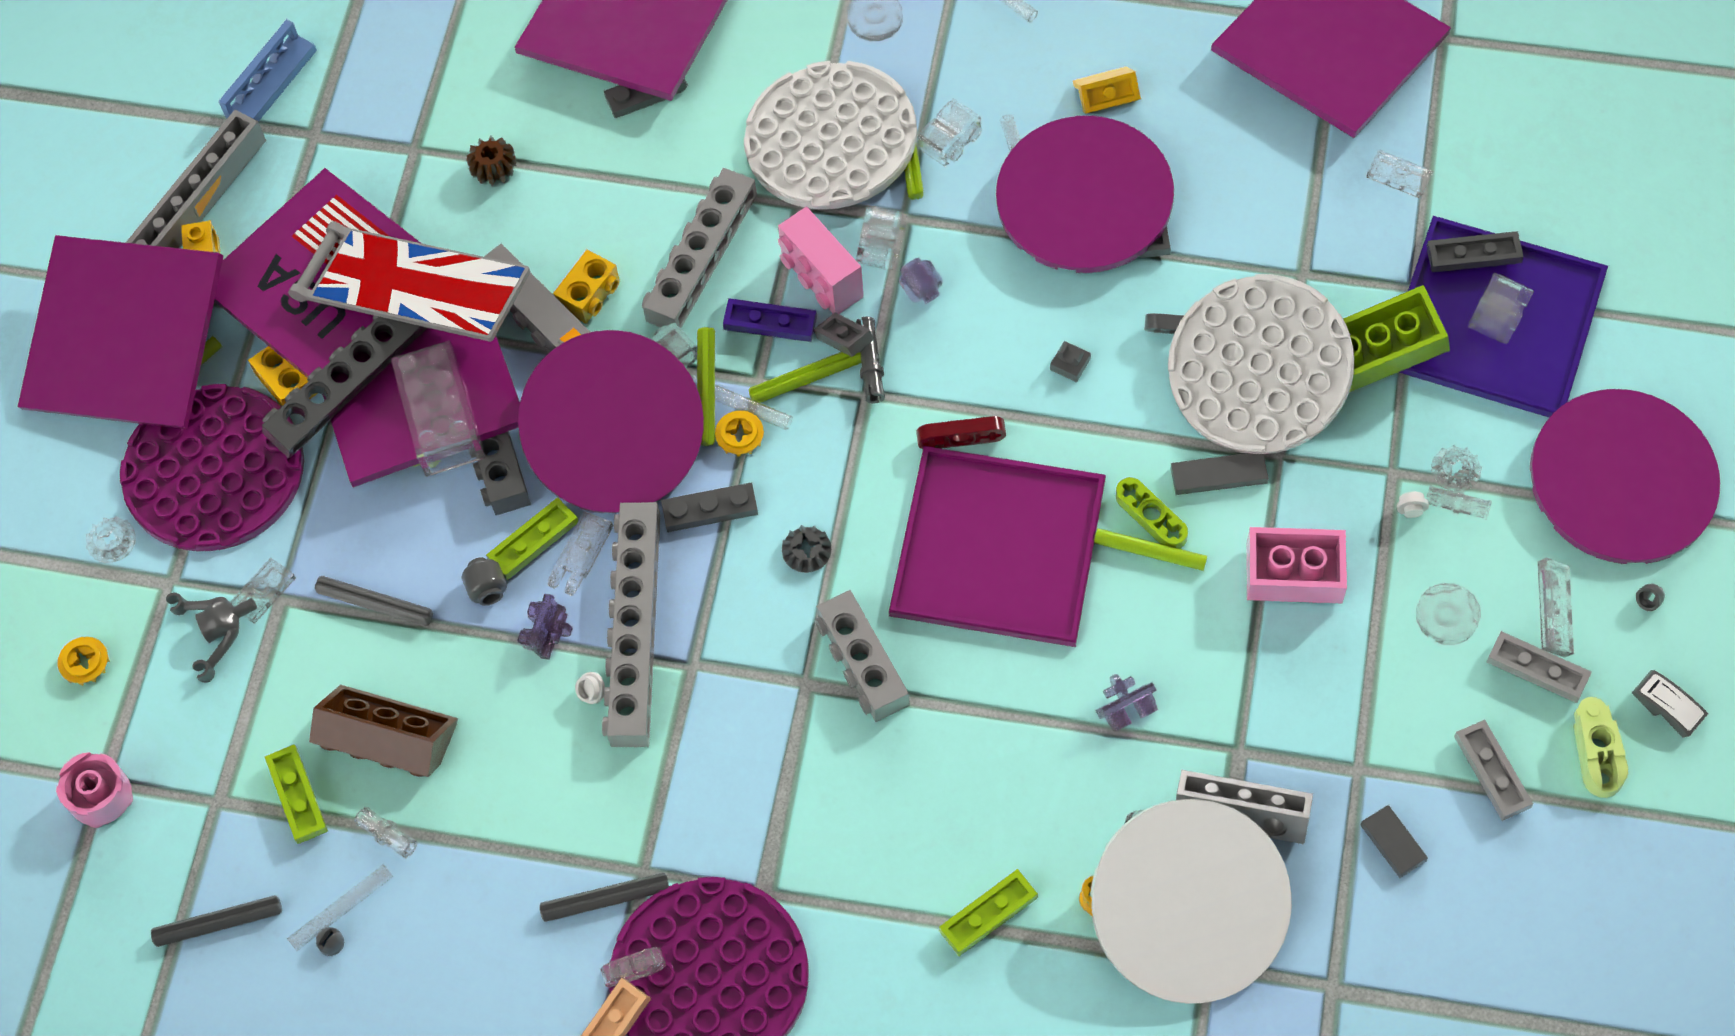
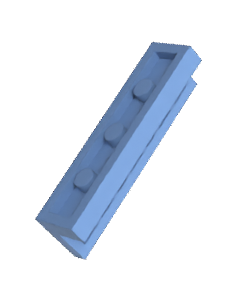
M285 20L218 101L226 120L234 110H237L259 122L317 51L315 44L298 36L292 21Z

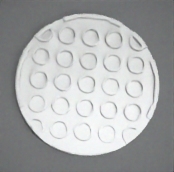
M847 61V63L817 62L809 64L807 68L793 74L791 72L785 74L773 82L759 96L746 120L744 148L754 176L765 189L777 198L796 206H807L810 209L843 208L876 196L901 175L915 149L917 140L916 117L913 105H911L904 89L892 77L881 70L853 61Z
M1257 274L1237 280L1235 278L1220 284L1202 299L1196 301L1186 312L1171 342L1168 357L1169 380L1173 396L1181 413L1190 425L1206 439L1223 448L1240 453L1271 454L1292 449L1311 440L1323 431L1337 416L1348 397L1352 385L1354 351L1348 328L1342 316L1324 295L1311 286L1293 278L1272 274Z
M1182 799L1168 801L1152 806L1132 817L1113 835L1106 845L1105 851L1095 869L1091 888L1093 925L1100 945L1110 962L1127 980L1138 988L1161 999L1179 1003L1192 1004L1217 1001L1238 993L1252 984L1265 972L1277 956L1286 937L1291 917L1290 880L1283 859L1273 841L1246 815L1226 805L1206 800Z

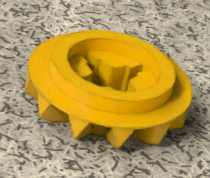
M742 410L733 411L723 416L715 429V438L718 446L724 449L726 454L733 453L738 457L744 453L751 454L757 446H761L764 436V429L760 419L753 413ZM739 425H742L744 434L748 435H743L742 440L738 442L736 436L732 434H737Z
M79 637L70 641L63 647L58 657L60 674L69 683H78L82 686L89 681L96 682V678L101 673H105L107 662H110L107 649L101 641L93 637ZM79 653L89 659L88 669L79 665L81 663Z

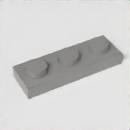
M1502 631L1487 660V663L1575 703L1579 701L1591 675V671Z
M1482 720L1457 731L1454 738L1501 820H1506L1531 809L1533 806L1531 798L1487 722Z

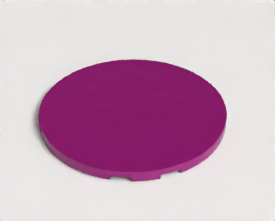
M1099 116L1066 117L1044 124L1027 134L1013 147L1005 158L996 186V202L1000 221L1013 243L1020 250L1023 249L1034 257L1035 261L1054 269L1076 270V273H1094L1115 269L1144 254L1147 248L1157 238H1160L1170 220L1174 201V183L1169 164L1153 141L1130 125Z
M620 330L594 331L576 336L560 344L536 366L525 385L520 400L518 413L519 437L522 450L532 471L540 482L558 498L580 509L591 512L619 513L620 503L657 502L667 496L682 482L694 464L703 435L704 417L702 403L690 373L678 358L665 347L647 337L632 332Z
M212 384L201 386V389L195 391L188 430L139 424L127 442L128 447L120 466V483L122 485L124 501L138 524L148 534L164 544L189 551H215L234 547L251 540L267 530L283 515L293 501L301 483L304 467L303 446L289 459L262 433L263 418L272 409L276 408L279 410L281 406L267 395L248 387L240 388L227 386V384ZM289 416L288 419H287L288 422L291 423V424H294L293 421H292V419H291L290 416Z
M1605 389L1580 395L1562 405L1550 416L1533 445L1530 458L1532 491L1541 512L1545 513L1554 525L1555 531L1566 541L1596 558L1620 564H1627L1628 562H1645L1648 564L1670 558L1672 555L1689 547L1698 539L1710 523L1717 508L1720 496V473L1717 460L1708 440L1696 424L1683 412L1655 396L1627 389Z
M701 877L698 880L673 884L667 889L660 890L642 903L626 921L616 939L617 942L609 962L608 987L610 993L620 979L623 978L651 998L626 1034L627 1036H788L802 1012L808 991L809 964L800 931L789 913L780 903L761 889L748 883L744 884L727 880L723 877Z

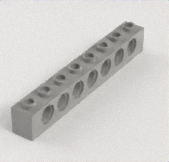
M657 502L620 503L619 514L614 515V532L618 533V542H613L612 558L613 561H617L616 571H611L610 577L611 589H615V599L609 600V617L614 619L613 628H608L607 644L608 647H612V656L606 658V676L610 677V687L604 688V705L609 706L608 717H603L602 733L603 736L608 737L611 747H649L660 512ZM635 534L642 535L638 540H629ZM632 563H641L638 568H627ZM631 591L640 592L636 597H626ZM629 620H638V623L634 626L627 627L624 625ZM634 648L637 650L631 656L623 655L627 649ZM626 678L636 679L631 685L624 686L621 684ZM626 707L634 708V711L629 715L623 716L619 714Z

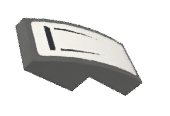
M1650 670L1632 692L1653 716L1661 714L1682 737L1690 736L1709 714L1684 690L1655 670Z

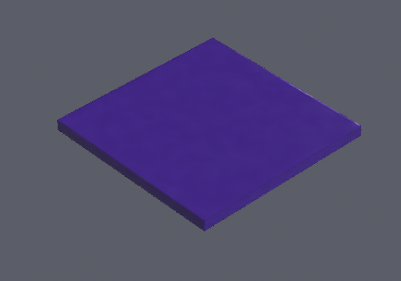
M1433 216L1408 291L1424 285L1448 335L1450 351L1398 373L1550 418L1556 410L1568 402L1608 266L1520 241L1523 252L1522 263L1432 272L1427 252L1428 241L1496 234Z

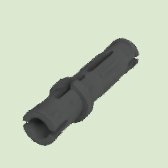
M866 316L861 317L863 325H861L860 319H857L856 323L869 329L874 340L860 352L862 363L860 378L864 380L866 401L875 404L879 403L878 396L881 402L885 399L882 384L884 369L879 361L875 320L872 317Z

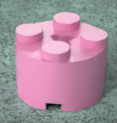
M90 752L79 754L70 759L59 773L60 779L58 786H56V792L60 802L78 821L90 827L99 828L113 822L124 813L133 801L131 783L128 777L108 755L102 753L91 754Z

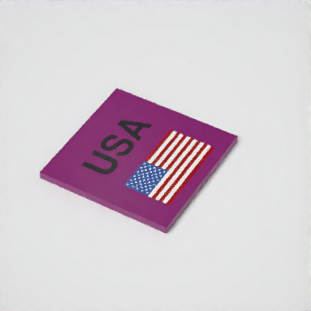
M326 168L318 173L222 261L214 299L216 304L307 378L316 368L320 367L323 369L330 362L329 357L340 346L345 348L352 342V335L360 327L364 326L367 328L374 321L372 319L374 315L308 300L299 302L288 293L294 283L297 284L327 234L326 228L329 223L334 221L348 228L421 243ZM342 239L336 241L308 289L313 290ZM384 332L378 333L375 336L376 339L380 337ZM363 352L355 354L354 359H356ZM340 373L334 374L332 376V380H334Z

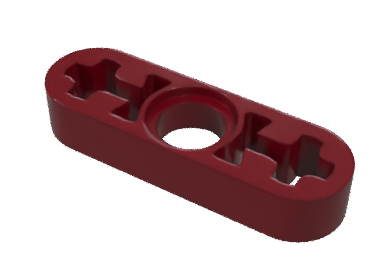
M989 416L925 424L916 430L919 448L923 449L924 446L943 449L998 442L1006 437V429L1003 418Z

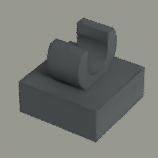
M1064 341L1050 364V370L1077 382L1091 359V353Z

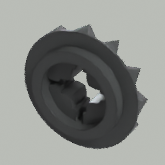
M801 525L799 529L790 530L782 543L784 561L790 568L798 572L808 573L819 570L828 562L831 556L832 548L825 531L818 530L815 525L813 527ZM805 539L810 546H814L810 549V558H807L804 550L800 549Z

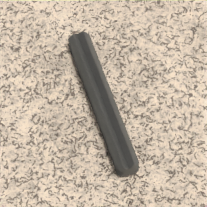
M320 576L315 584V590L318 594L419 625L428 626L433 617V612L430 608L329 577Z
M659 873L542 902L540 904V914L543 921L547 922L651 896L660 890L667 889L669 887L668 879L665 873Z
M274 895L154 927L151 929V939L153 944L159 947L275 916L282 912L281 901L278 896Z

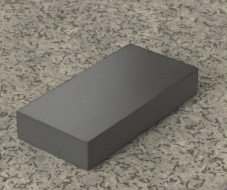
M1389 805L1361 821L1360 826L1399 878L1427 861L1428 857Z

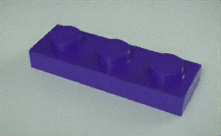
M728 298L723 320V330L812 342L817 311Z

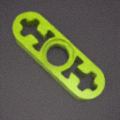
M1128 477L1122 479L1117 484V503L1154 539L1162 545L1178 549L1184 547L1188 536L1186 524L1142 482L1136 478ZM1125 489L1129 492L1134 489L1136 491L1135 498L1132 495L1125 497ZM1150 507L1156 508L1160 512V517L1156 520H1148L1143 516V511ZM1167 519L1166 527H1165V526L1163 525V523H1164V521ZM1168 530L1172 533L1179 531V539L1174 536L1168 538Z

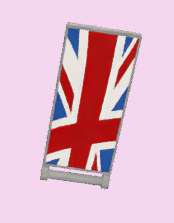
M332 221L326 228L327 234L299 281L291 286L288 293L299 302L313 301L491 342L495 338L531 271L525 265L356 230ZM342 239L313 290L308 289L336 241Z

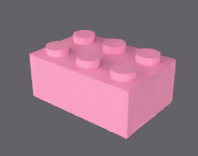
M807 206L778 225V243L782 253L780 254L781 261L787 269H793L798 274V279L805 289L808 290L810 288L816 294V299L823 309L826 310L828 308L833 314L835 312L840 314L864 297L860 264Z
M1249 528L1246 543L1247 600L1343 603L1347 590L1346 530Z

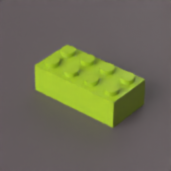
M1424 285L1343 318L1348 328L1354 351V375L1349 392L1450 351L1448 335Z

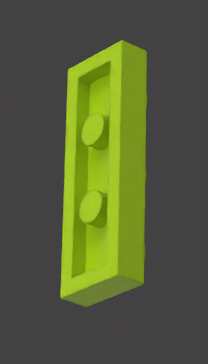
M557 497L486 554L487 559H492L499 563L502 573L508 581L579 523L578 518Z
M293 744L264 756L296 843L300 844L328 832L296 745Z
M1016 869L940 925L939 932L957 955L961 956L1038 898V893L1022 873Z

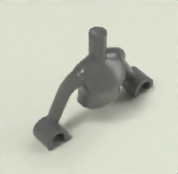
M170 593L167 595L166 601L169 604L178 602L176 606L170 608L173 614L183 615L187 610H204L195 614V617L208 643L225 636L207 661L197 660L192 665L195 671L205 669L202 674L197 675L196 678L204 683L210 682L215 676V665L238 636L239 618L256 610L257 605L253 598L233 606L225 597H216L203 601H186L180 594Z

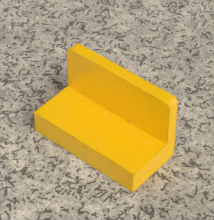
M1127 66L1073 80V86L1079 90L1082 109L1085 114L1141 99L1136 72Z

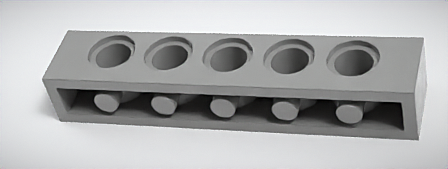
M724 167L719 176H715L712 179L707 197L698 203L696 216L692 222L686 224L682 240L678 246L675 245L672 248L667 266L658 272L655 281L656 285L652 292H648L643 299L642 308L646 322L673 333H679L757 196L755 179ZM683 271H690L686 274H680ZM670 294H676L674 297H667Z

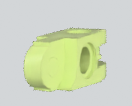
M1588 697L1580 702L1574 712L1575 724L1573 727L1582 779L1586 789L1591 794L1597 797L1608 798L1614 796L1623 786L1628 776V764L1617 722L1612 719L1609 706H1606L1599 698ZM1592 739L1601 740L1606 747L1596 746ZM1601 773L1609 777L1608 783L1602 784Z

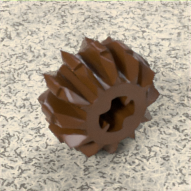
M490 135L488 141L484 142L479 138L478 146L470 145V154L467 155L466 161L470 174L473 178L477 177L481 184L488 180L489 184L493 186L496 180L505 183V176H513V168L517 164L516 156L511 144H506L502 137L495 141Z

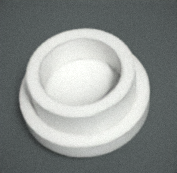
M1416 491L1402 494L1397 503V511L1408 518L1419 517L1429 508L1428 500L1424 498V494Z
M588 672L577 680L575 691L581 701L595 704L599 703L604 697L605 684L599 674Z

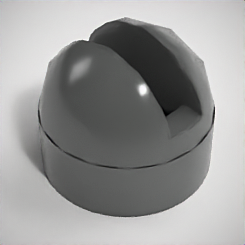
M1654 583L1644 585L1636 593L1637 604L1646 611L1656 610L1665 599L1663 589ZM1652 593L1655 595L1653 602L1648 600Z
M327 927L318 932L316 945L324 955L333 956L342 950L344 938L339 930ZM330 934H332L331 937L325 943V946H322V943L326 940V938Z

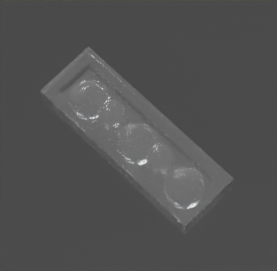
M1544 558L1537 561L1541 649L1565 658L1574 654L1570 566L1550 558Z

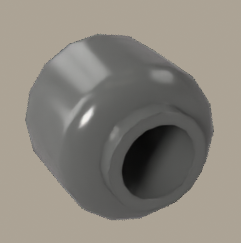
M479 557L471 560L461 576L469 599L483 606L492 605L500 601L507 588V582L499 563L492 559Z

